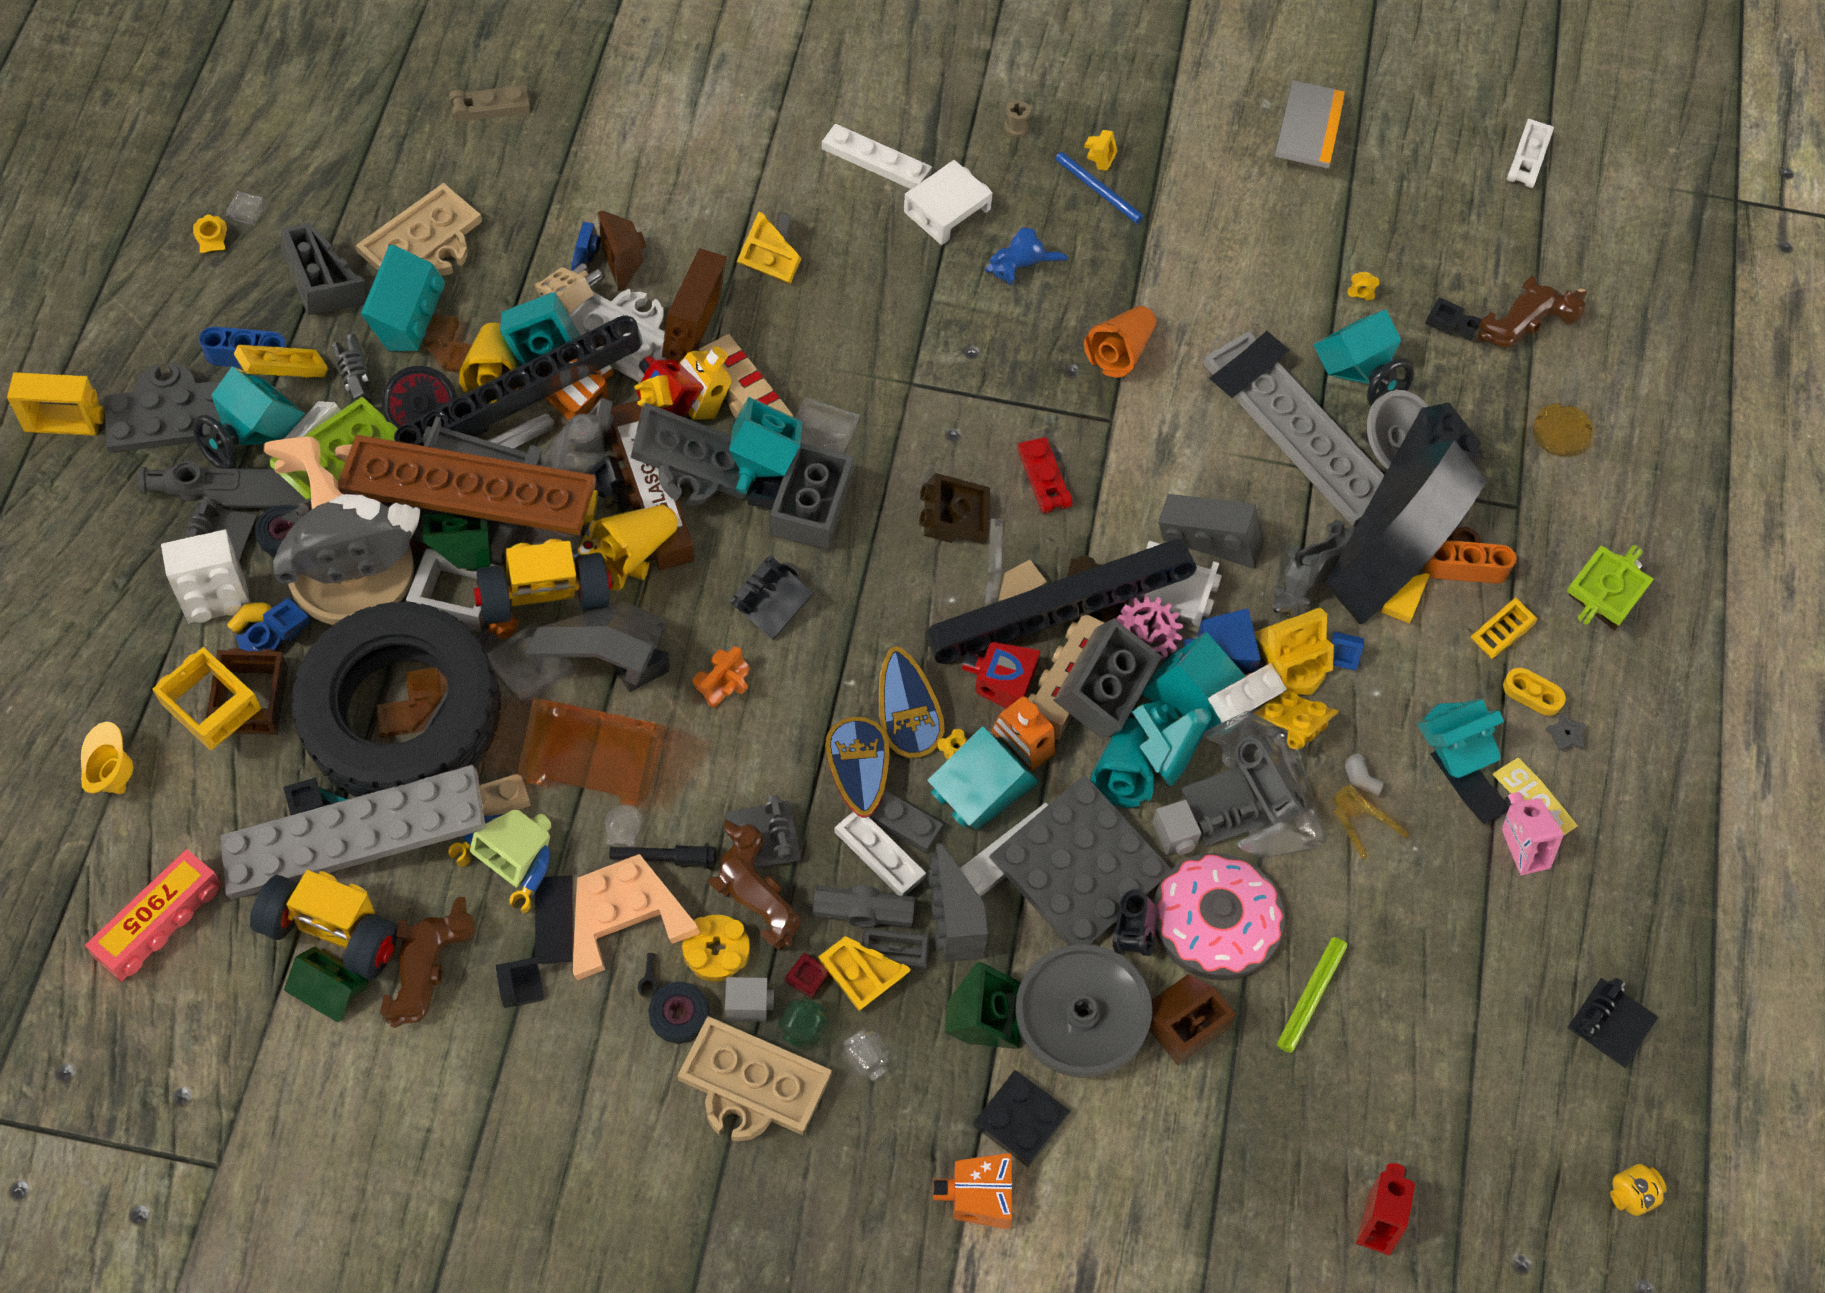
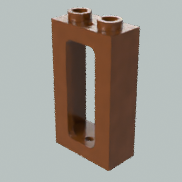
M701 248L698 249L668 311L661 357L680 362L689 352L697 350L720 301L727 256Z

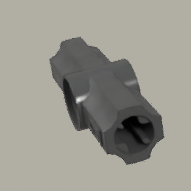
M866 885L855 886L851 890L816 886L813 916L847 920L851 925L861 928L874 927L876 924L912 928L915 897L883 894L877 888Z

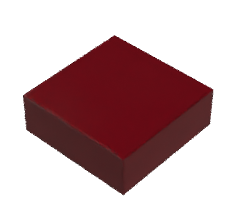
M804 952L785 976L784 982L812 1000L830 977V973L823 964Z

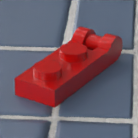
M1047 437L1018 443L1017 450L1041 513H1050L1054 508L1058 507L1062 509L1071 508L1073 505L1071 494L1065 486ZM1055 493H1056V496H1053V497H1050V496H1049L1050 494H1055Z

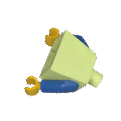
M512 810L506 814L484 816L486 829L465 835L463 837L465 841L452 844L449 847L448 854L454 859L458 853L463 852L456 863L459 867H465L470 863L472 853L516 888L522 885V890L514 892L509 900L513 908L518 899H526L525 904L521 908V913H527L531 908L529 896L532 891L536 892L548 870L551 851L548 848L550 840L548 831L551 829V822L543 814H538L530 819L519 810Z

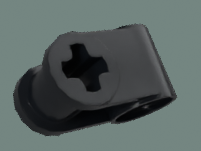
M1130 890L1121 898L1117 924L1112 939L1113 949L1118 954L1140 952L1143 956H1150L1153 953L1159 908L1142 890ZM1144 905L1142 910L1136 913L1137 909Z

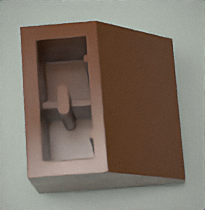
M1188 974L1151 1000L1152 1019L1150 1032L1174 1062L1179 1065L1230 1029L1236 1013L1214 987Z

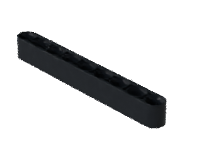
M628 315L617 317L402 425L396 430L394 440L403 443L415 441L414 445L424 446L423 436L427 426L432 427L436 416L441 418V426L443 428L472 435L639 350L643 339L637 322ZM605 346L602 349L596 350L598 347ZM577 359L576 362H574V363H569V362H571L572 360ZM547 373H551L550 375H548V376H546V377H542L543 375H545V374H547ZM497 400L495 403L489 404L491 401ZM470 413L467 417L462 418L465 414Z
M1181 539L1171 540L936 623L927 630L926 638L937 663H952L965 658L967 652L977 654L988 650L989 644L992 642L1005 644L1186 580L1195 573L1197 566L1185 541Z

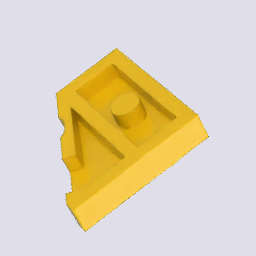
M758 212L737 262L739 265L790 285L800 264L801 257L770 223L766 216Z

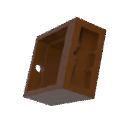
M240 648L217 650L216 659L232 673L273 674L268 709H260L232 734L278 735L288 670L283 653L272 649H263L261 651H245ZM214 675L206 718L220 708L227 700L228 688Z

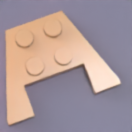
M640 854L577 878L573 975L577 981L606 970L597 943L598 938L661 914L672 944L700 934L696 923Z

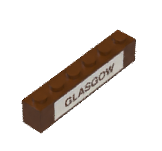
M637 401L611 408L610 414L614 417L612 425L607 431L608 438L614 437L616 443L612 445L614 456L617 457L618 462L622 461L624 468L621 469L625 481V487L630 486L632 493H629V499L633 511L662 504L671 508L677 515V530L649 555L650 561L656 560L660 571L695 561L694 547L678 500L674 501L660 484L659 468L630 458L642 409Z

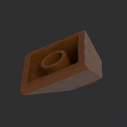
M599 211L598 221L601 247L617 289L622 291L626 288L643 261L642 249L646 248L642 232L636 231L632 221L606 211Z

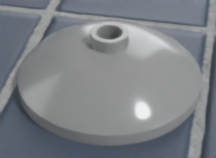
M1394 390L1383 394L1373 403L1368 414L1367 434L1373 453L1386 469L1392 463L1421 408L1428 407L1420 397L1405 390Z

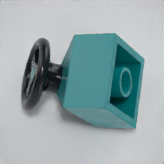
M1386 309L1358 319L1313 344L1329 376L1370 384L1367 391V400L1370 406L1383 394L1395 389L1408 391L1414 378L1412 363L1404 358L1392 360L1401 342V338ZM1403 367L1405 369L1404 379L1396 377V368Z
M232 366L211 395L221 423L209 415L198 416L193 425L194 437L200 451L216 468L233 469L237 462L236 445H260L284 439L299 423L305 412L267 380L256 375L246 374L245 371ZM204 424L210 426L209 436L203 434ZM212 450L218 454L220 459L212 452Z

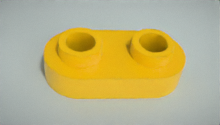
M1525 668L1512 669L1503 682L1504 691L1510 698L1545 716H1553L1559 713L1566 701L1565 693L1558 685ZM1515 684L1520 685L1522 687V690L1517 688ZM1543 699L1548 700L1551 705L1543 702Z

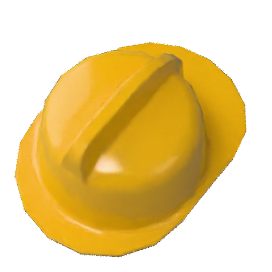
M99 723L91 729L83 742L81 749L82 788L87 793L94 794L103 791L123 794L126 790V783L133 773V761L123 750L121 730L114 723Z

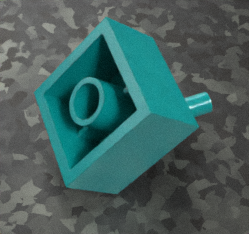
M556 292L549 293L501 313L500 332L520 366L581 336Z
M748 396L733 425L729 452L739 468L738 476L740 478L735 488L737 492L747 494L751 482H754L756 477L784 476L800 447L802 421Z

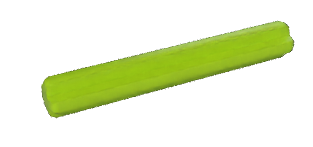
M1331 938L1277 1042L1278 1048L1287 1053L1294 1051L1348 947L1347 943L1340 938Z

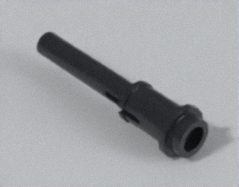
M705 843V846H683L676 844L675 849L610 847L609 851L610 860H625L640 854L645 861L674 862L675 866L695 865L704 866V869H708L709 866H715L716 847L710 846L709 843Z

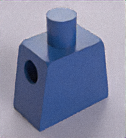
M1242 609L1201 621L1198 637L1207 632L1244 675L1257 671L1261 659L1249 609ZM1196 638L1184 639L1183 647Z

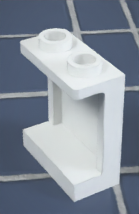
M953 160L905 193L904 212L938 243L943 245L950 240L951 228L980 208L985 213L991 209L992 192L986 184L978 181L966 167H962Z
M1149 541L1146 549L1157 546L1159 543ZM1213 561L1211 569L1196 565L1197 569L1190 578L1135 598L1141 603L1145 595L1149 596L1150 602H1154L1157 597H1160V605L1164 607L1170 603L1172 606L1169 612L1171 614L1179 613L1177 621L1199 627L1202 617L1209 618L1214 600L1209 599L1210 591L1217 593L1222 575L1216 573L1219 563Z

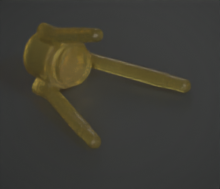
M1351 784L1343 787L1334 796L1332 802L1337 808L1333 813L1343 824L1362 859H1366L1367 854L1346 817L1348 815L1355 818L1365 809L1373 817L1377 818L1380 822H1384L1404 838L1409 837L1407 831L1368 802Z

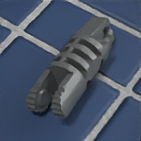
M351 333L346 336L349 347L348 351H345L339 342H334L331 346L347 393H352L355 400L363 397L370 402L372 401L369 388L371 378L355 333Z

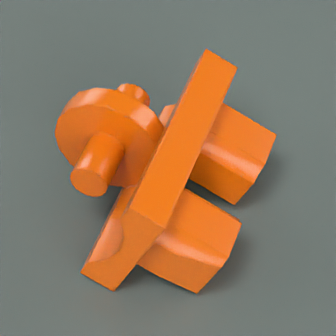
M736 646L729 652L719 649L712 656L711 662L714 669L710 673L699 671L692 678L696 690L703 694L709 706L716 708L733 691L743 694L748 689L744 679L749 674L750 667L743 659L742 649Z

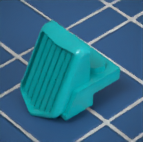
M1471 699L1464 703L1436 704L1424 716L1422 721L1416 723L1429 746L1434 747L1446 770L1454 778H1460L1499 761L1501 757L1492 733L1496 731L1494 726L1503 723L1504 720L1500 710H1487L1483 699Z
M1164 700L1143 704L1132 711L1149 737V740L1141 744L1140 748L1156 773L1160 772L1166 784L1172 786L1184 772L1212 719L1211 711L1208 707L1196 709L1177 720L1178 715L1169 703H1165Z

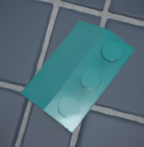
M389 245L361 315L388 351H418L426 335L432 315L435 312L441 292L444 289L445 281L433 263L395 245Z

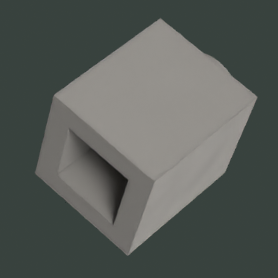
M1187 800L1156 809L1152 824L1166 855L1175 853L1184 855L1193 851L1198 844L1201 831Z
M726 977V1021L767 1022V1010H774V990H768L767 978Z

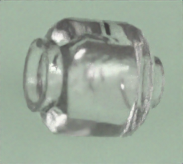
M863 1028L842 1043L845 1048L841 1052V1057L855 1078L864 1079L869 1076L871 1081H874L889 1070L885 1064L891 1059L892 1054L877 1031L870 1030L867 1032Z

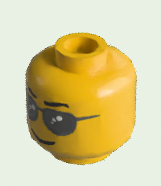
M1636 1164L1614 1176L1612 1181L1613 1190L1610 1192V1195L1619 1210L1625 1209L1633 1216H1640L1663 1203V1193L1666 1192V1185L1662 1176L1655 1168H1648L1644 1164Z

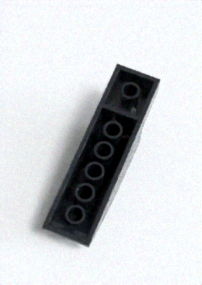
M1449 402L1421 408L1325 583L1359 624H1364L1422 569L1458 526L1487 482L1472 463L1481 442Z

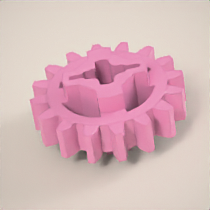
M1145 595L1141 603L1137 598H1134L1130 602V606L1125 604L1121 610L1122 615H1119L1116 620L1148 646L1154 643L1159 644L1160 646L1151 648L1162 656L1160 660L1163 661L1168 656L1167 653L1172 654L1177 649L1175 644L1182 640V636L1177 633L1181 631L1183 624L1175 623L1179 613L1171 614L1169 612L1172 606L1170 603L1164 607L1160 605V597H1157L1154 602H1150L1149 596ZM1139 612H1147V614H1145V615H1143V616H1142V615H1139V614H1137V613H1139ZM1150 621L1149 627H1150V633H1151V634H1150V636L1147 638V636H1148V632H1147L1148 627H1147L1146 625H1147L1148 622Z

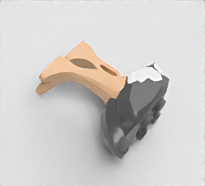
M311 436L286 438L264 444V452L279 459L275 462L276 473H289L299 470L307 471L311 487L312 510L302 516L290 529L280 544L273 560L275 576L280 584L296 582L299 574L324 584L340 583L346 580L371 576L375 573L386 571L405 555L409 548V541L418 526L419 508L398 503L387 507L388 504L384 501L370 499L363 495L342 494L339 492L335 477L321 467L320 445ZM352 445L338 446L335 449L337 459L346 462Z

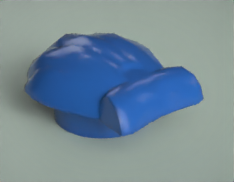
M264 621L252 625L244 634L236 636L240 649L245 651L275 650L281 641L280 637Z

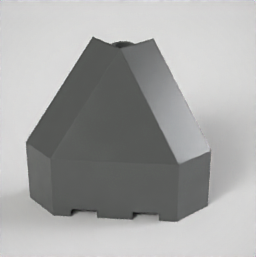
M621 602L537 627L525 654L532 656V659L536 660L534 672L538 674L541 673L548 657H598L626 669L627 673L624 681L637 685L654 649L659 644L667 620L626 602Z

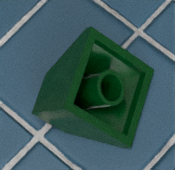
M453 513L423 514V542L458 569L475 572L478 568L490 567L487 519Z
M983 962L976 963L948 1000L945 1033L967 1044L1011 1049L1020 1048L1021 1036L1016 1021V998L1021 982Z

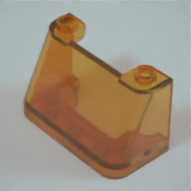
M533 698L517 775L526 776V783L544 786L545 780L611 793L620 797L619 803L639 806V801L646 802L668 725L552 700Z

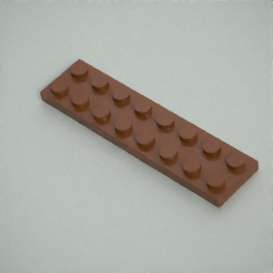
M356 435L339 478L338 487L339 492L344 495H363L378 501L401 505L406 504L424 509L580 535L597 481L595 475Z

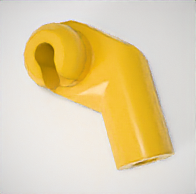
M264 602L246 603L227 623V626L235 633L240 634L249 622H263V614L272 609V607Z

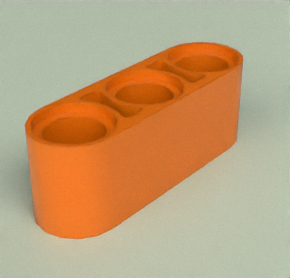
M1446 540L1422 569L1424 573L1430 574L1429 577L1435 579L1498 584L1506 581L1516 563L1517 557L1513 549L1505 545Z

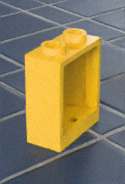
M13 372L7 399L24 432L97 436L99 425L103 424L105 420V410L103 406H100L96 389L92 388L87 376ZM40 402L72 403L78 405L41 404Z
M204 647L196 653L189 655L182 665L171 674L162 677L158 684L152 688L160 704L210 751L262 709L255 694ZM211 672L235 695L202 723L198 724L175 701Z

